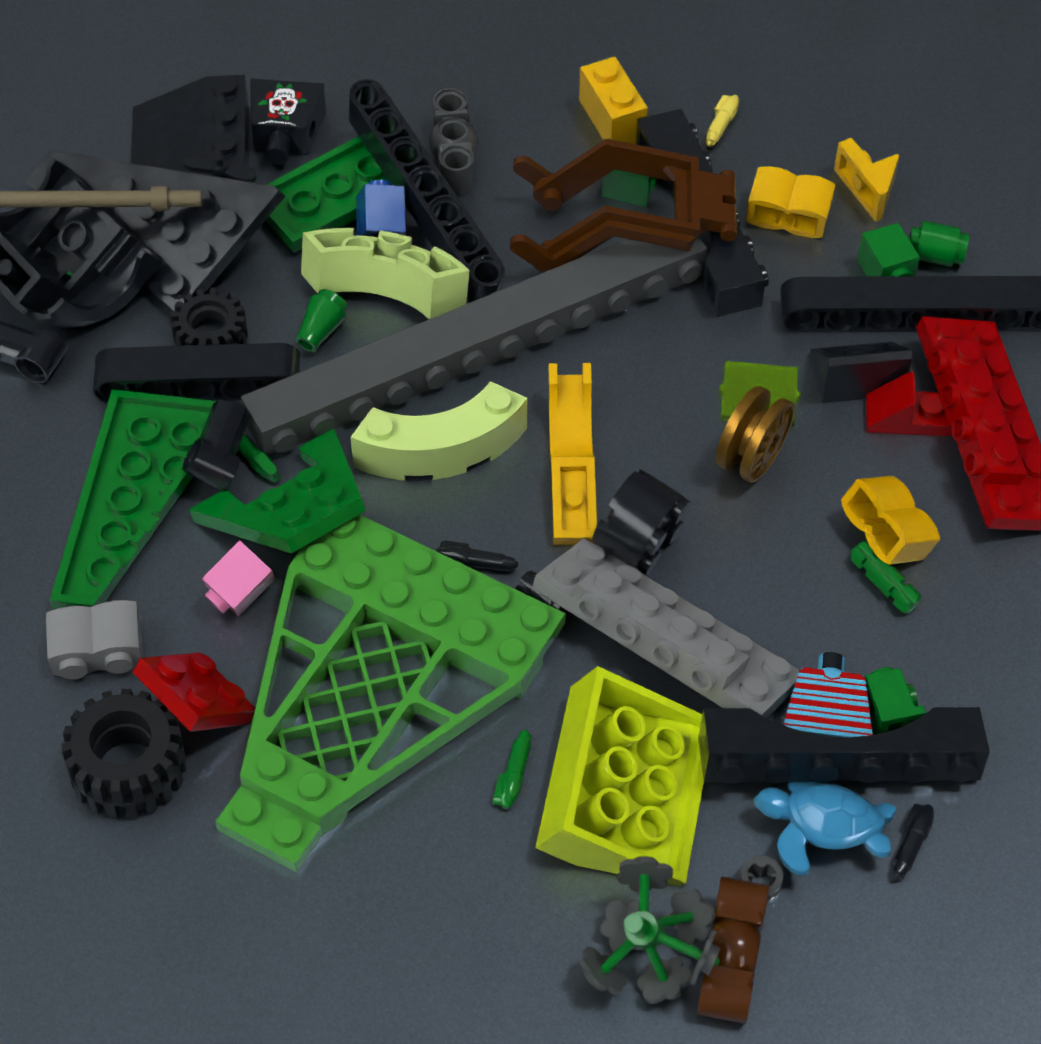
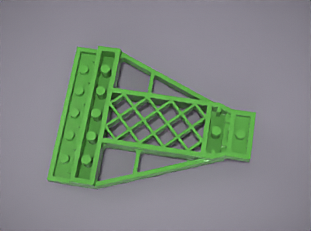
M360 514L302 547L288 566L240 773L241 787L215 821L217 830L297 873L321 836L343 822L354 806L512 698L517 697L521 699L543 667V656L564 626L566 613ZM296 588L347 613L325 643L315 644L287 630ZM380 635L384 636L387 648L362 653L359 640ZM391 636L406 642V644L393 646ZM353 642L356 655L341 658ZM287 647L313 660L274 715L267 717L282 649ZM422 654L425 664L424 668L401 673L397 659ZM391 661L394 675L369 679L366 666ZM450 665L496 687V689L458 715L426 700ZM360 668L363 682L338 687L335 677L336 673ZM329 675L332 689L317 692ZM412 684V686L406 692L405 686ZM398 687L402 699L400 702L377 707L373 693ZM367 695L371 709L345 714L342 700ZM336 702L339 716L313 721L311 707ZM305 710L308 723L292 727L302 711ZM416 714L422 715L441 725L381 766ZM389 718L384 726H382L381 720ZM375 722L378 733L376 737L353 742L349 727ZM343 729L346 744L325 749L320 748L317 735ZM311 736L315 751L299 755L287 752L285 742ZM364 753V755L358 762L357 755ZM350 756L353 765L352 772L334 776L326 771L324 762Z

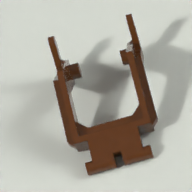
M604 139L553 174L527 156H518L513 161V171L534 186V199L549 211L560 209L564 202L613 170L674 182V219L605 205L554 239L544 241L541 246L525 235L518 234L511 237L510 250L542 273L581 258L612 237L690 251L697 236L706 231L721 233V239L724 241H733L737 238V218L734 205L736 203L735 172L723 170L720 174L701 171L699 170V157Z

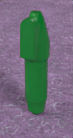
M244 433L238 451L259 475L271 482L278 483L281 477L273 461Z
M527 730L520 731L517 740L513 741L506 771L504 774H499L493 795V805H499L503 809H509L514 804L523 785V775L531 749V734Z

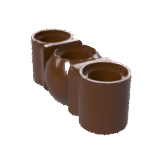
M721 876L715 907V919L712 925V929L717 931L712 944L721 947L717 956L720 963L718 966H713L709 975L704 973L697 1015L746 1024L769 885Z

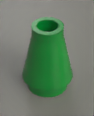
M321 289L317 295H312L295 342L306 351L316 352L328 336L346 319L345 311L348 308L346 301L338 294L326 289Z

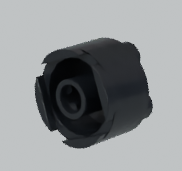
M639 469V472H633L626 479L610 501L608 507L611 508V511L607 517L609 522L607 523L600 519L594 531L592 541L627 565L633 566L648 575L661 555L657 550L665 540L671 544L680 533L684 525L681 519L691 502L654 476Z

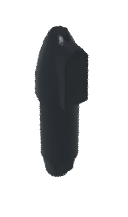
M445 540L436 549L437 552L470 567L495 571H514L518 567V562L515 561V558L505 556V554L471 549L467 543Z
M915 803L904 824L906 835L893 861L895 865L893 877L896 880L904 879L911 870L921 846L926 841L932 828L934 808L929 804L923 806Z

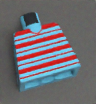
M835 652L822 653L818 657L817 669L804 667L799 670L783 725L795 730L822 736L857 737L872 735L865 677L861 674L845 672L846 659L843 655Z

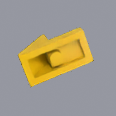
M851 137L838 143L834 171L876 222L883 218L894 185L900 155L895 154L872 163L869 154L865 150H861Z

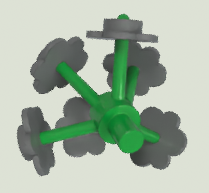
M647 856L624 860L620 863V872L617 875V880L621 884H629L631 890L639 892V901L631 900L626 905L620 900H614L606 906L605 916L607 920L601 922L599 930L603 936L609 937L608 946L614 953L609 957L601 955L592 947H586L583 950V958L580 960V964L584 969V975L594 988L601 991L608 989L612 994L619 995L622 992V988L626 986L627 979L615 966L632 949L636 951L645 949L650 962L645 967L646 974L640 976L637 980V985L640 990H643L645 1000L648 1003L654 1004L663 999H676L681 994V988L689 984H695L700 972L709 975L713 966H718L720 963L717 956L721 947L712 944L717 931L712 929L710 932L708 926L715 919L714 908L707 901H703V896L699 890H691L688 893L679 891L674 893L671 898L673 912H671L670 916L656 918L649 913V891L652 888H665L667 880L673 876V868ZM672 926L677 929L679 939L665 934L664 928ZM697 940H707L703 950L691 944L696 943ZM661 943L697 959L698 962L693 974L688 967L683 966V962L679 957L670 958L668 961L661 959L655 947Z

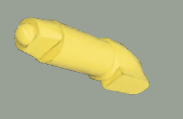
M723 95L715 107L716 117L706 132V146L713 147L720 140L729 123L734 119L739 106V97L737 95Z

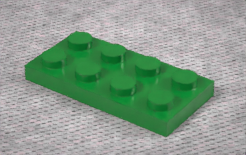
M357 136L266 184L275 186L285 195V198L265 221L293 252L302 249L303 232L341 228L356 220V196L364 184H368L373 180L388 181V179L360 137Z

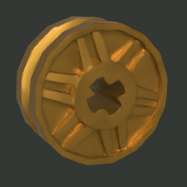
M754 386L736 406L721 435L715 458L717 465L725 470H731L741 462L740 476L750 483L757 482L774 462L787 438L795 413L794 403L785 398H779L770 406V391L762 386Z

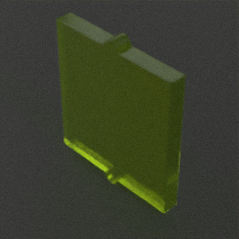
M726 361L724 384L719 386V395L723 396L721 420H729L738 403L754 386H762L770 391V406L779 398H785L794 403L796 412V403L800 401L801 393L797 391L798 367ZM795 413L791 427H794L795 424Z

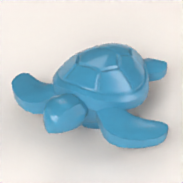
M789 781L788 794L777 788H767L760 791L754 799L755 806L764 815L772 819L791 821L780 834L777 843L779 857L791 873L800 876L808 875L810 864L805 851L807 842L816 847L834 850L847 849L863 843L866 849L877 857H888L890 855V841L887 836L880 832L884 829L885 824H889L896 814V807L892 804L881 803L874 806L862 796L845 787L834 784H820L815 781Z

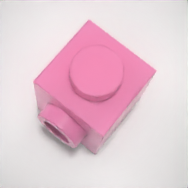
M239 540L202 578L204 584L209 589L204 596L221 613L224 614L230 609L239 617L275 580V576L272 570Z

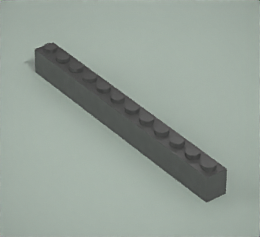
M698 236L690 251L630 239L622 240L241 396V404L246 407V412L250 415L247 428L260 450L265 452L268 457L277 453L287 452L296 445L318 437L332 428L337 429L356 420H364L373 407L382 410L392 405L402 404L413 396L430 389H438L449 381L466 374L476 373L492 363L504 358H512L521 351L540 343H548L559 335L576 328L586 327L593 321L612 313L622 312L638 302L658 297L663 292L684 283L694 282L704 275L707 247Z

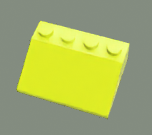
M599 666L574 683L569 691L535 848L575 866L615 874L620 872L619 866L624 860L640 856L652 857L659 863L667 864L673 868V876L667 880V884L676 886L686 884L704 784L698 740L702 714Z

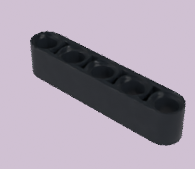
M287 343L107 348L99 351L96 355L93 394L99 401L107 404L112 389L211 401L219 399L237 401L241 400L243 395L299 373L300 352L296 347Z

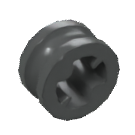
M762 855L746 860L741 867L739 880L752 882L753 874L759 878L765 874L768 875L770 879L767 904L776 900L780 894L783 881L781 866L772 858Z

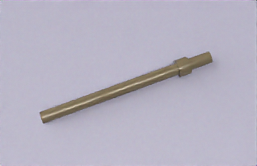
M151 186V190L0 191V207H151L152 211H169L170 207H202V190H169V186Z

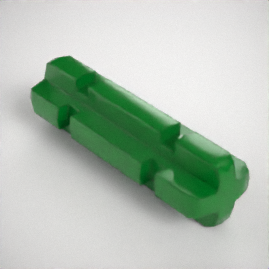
M868 541L860 542L851 550V561L860 570H867L865 575L887 598L893 597L895 599L892 603L902 613L908 614L918 607L921 603V594L911 584L906 585L904 583L907 579L892 564L889 565L880 560L870 548Z

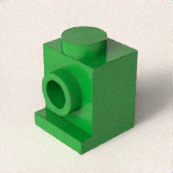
M883 667L873 671L871 674L865 675L873 735L898 729L926 714L924 705L918 706L917 695L913 685L906 684L901 668Z

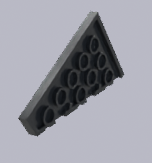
M49 151L25 180L33 189L38 191L46 175L47 163L53 157L69 166L93 191L151 190V186H169V190H202V207H170L169 211H152L151 207H105L131 234L138 237L163 262L144 285L173 311H175L174 305L177 301L184 303L183 296L187 293H190L194 298L197 296V289L203 288L204 293L285 198V195L272 185Z

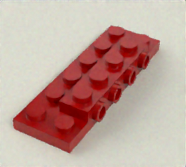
M922 316L916 326V330L928 361V369L933 375L939 392L940 403L944 407L950 423L952 437L956 441L961 454L964 471L969 477L986 528L1041 531V443L995 322Z

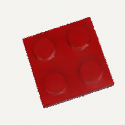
M200 652L140 658L132 671L190 732L249 724L254 716L255 707L245 698V692L238 685L229 682L216 669L215 662Z

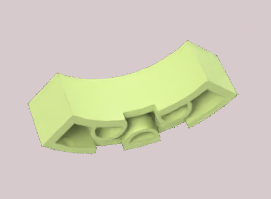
M332 228L303 232L301 275L317 293L321 289H326L334 293L364 292L378 294L406 303L424 314L428 319L467 303L470 270L456 258L437 247H433L430 252L412 245V237L386 231H380L378 237L354 235V228Z
M490 381L478 395L468 402L437 414L408 416L385 412L373 407L351 436L353 468L368 474L395 480H405V475H432L433 480L466 473L467 467L479 463L486 458H489L490 461L494 460L507 451L527 429V397Z

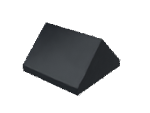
M892 341L811 349V359L822 403L866 399L867 393L910 371L912 350Z

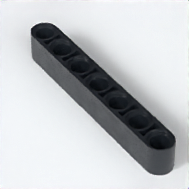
M363 79L354 83L350 88L349 94L350 124L388 181L394 186H404L405 206L432 247H437L450 254L470 270L467 299L473 302L502 290L505 276V268L502 261L383 86L370 79Z
M1041 276L794 277L786 280L780 287L783 325L795 332H917L916 326L922 316L993 321L998 331H1041Z

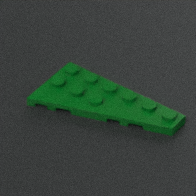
M111 390L50 597L52 610L69 606L93 607L106 602L193 478V476L182 470L183 462L193 443L201 436L212 405L216 401Z

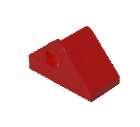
M908 372L866 394V432L950 437L952 435L945 409L940 403L939 392L915 391L914 372Z

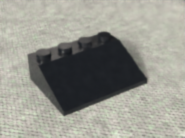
M245 75L206 76L133 107L132 164L213 176L212 173L195 172L186 169L183 159L188 156H199L213 161L214 156L220 154L227 161V164L249 166V103Z

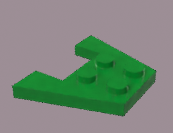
M332 428L298 448L302 460L311 467L300 471L291 480L276 488L266 490L259 498L246 505L227 489H224L190 508L189 512L193 522L292 554L365 512L366 509L336 432Z

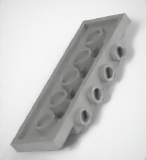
M585 538L535 576L532 589L722 708H750L768 718L793 693L799 669Z

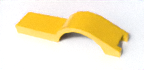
M550 363L548 366L553 545H575L583 538L594 543L592 538L597 526L595 457L592 444L591 363H582V375H557V363Z

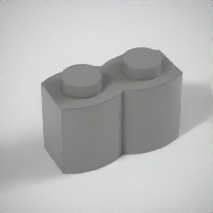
M109 601L93 607L69 606L46 613L47 660L54 676H62L66 679H79L97 670H106L115 674L125 673L134 668L140 658H143L141 616L136 601Z

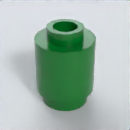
M922 220L919 227L912 226L909 240L920 256L919 261L952 267L953 264L963 265L969 243V234L960 232L959 227Z

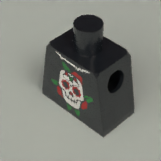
M251 78V126L254 149L258 152H265L266 160L275 165L285 164L288 161L289 154L305 155L309 153L326 115L324 83Z

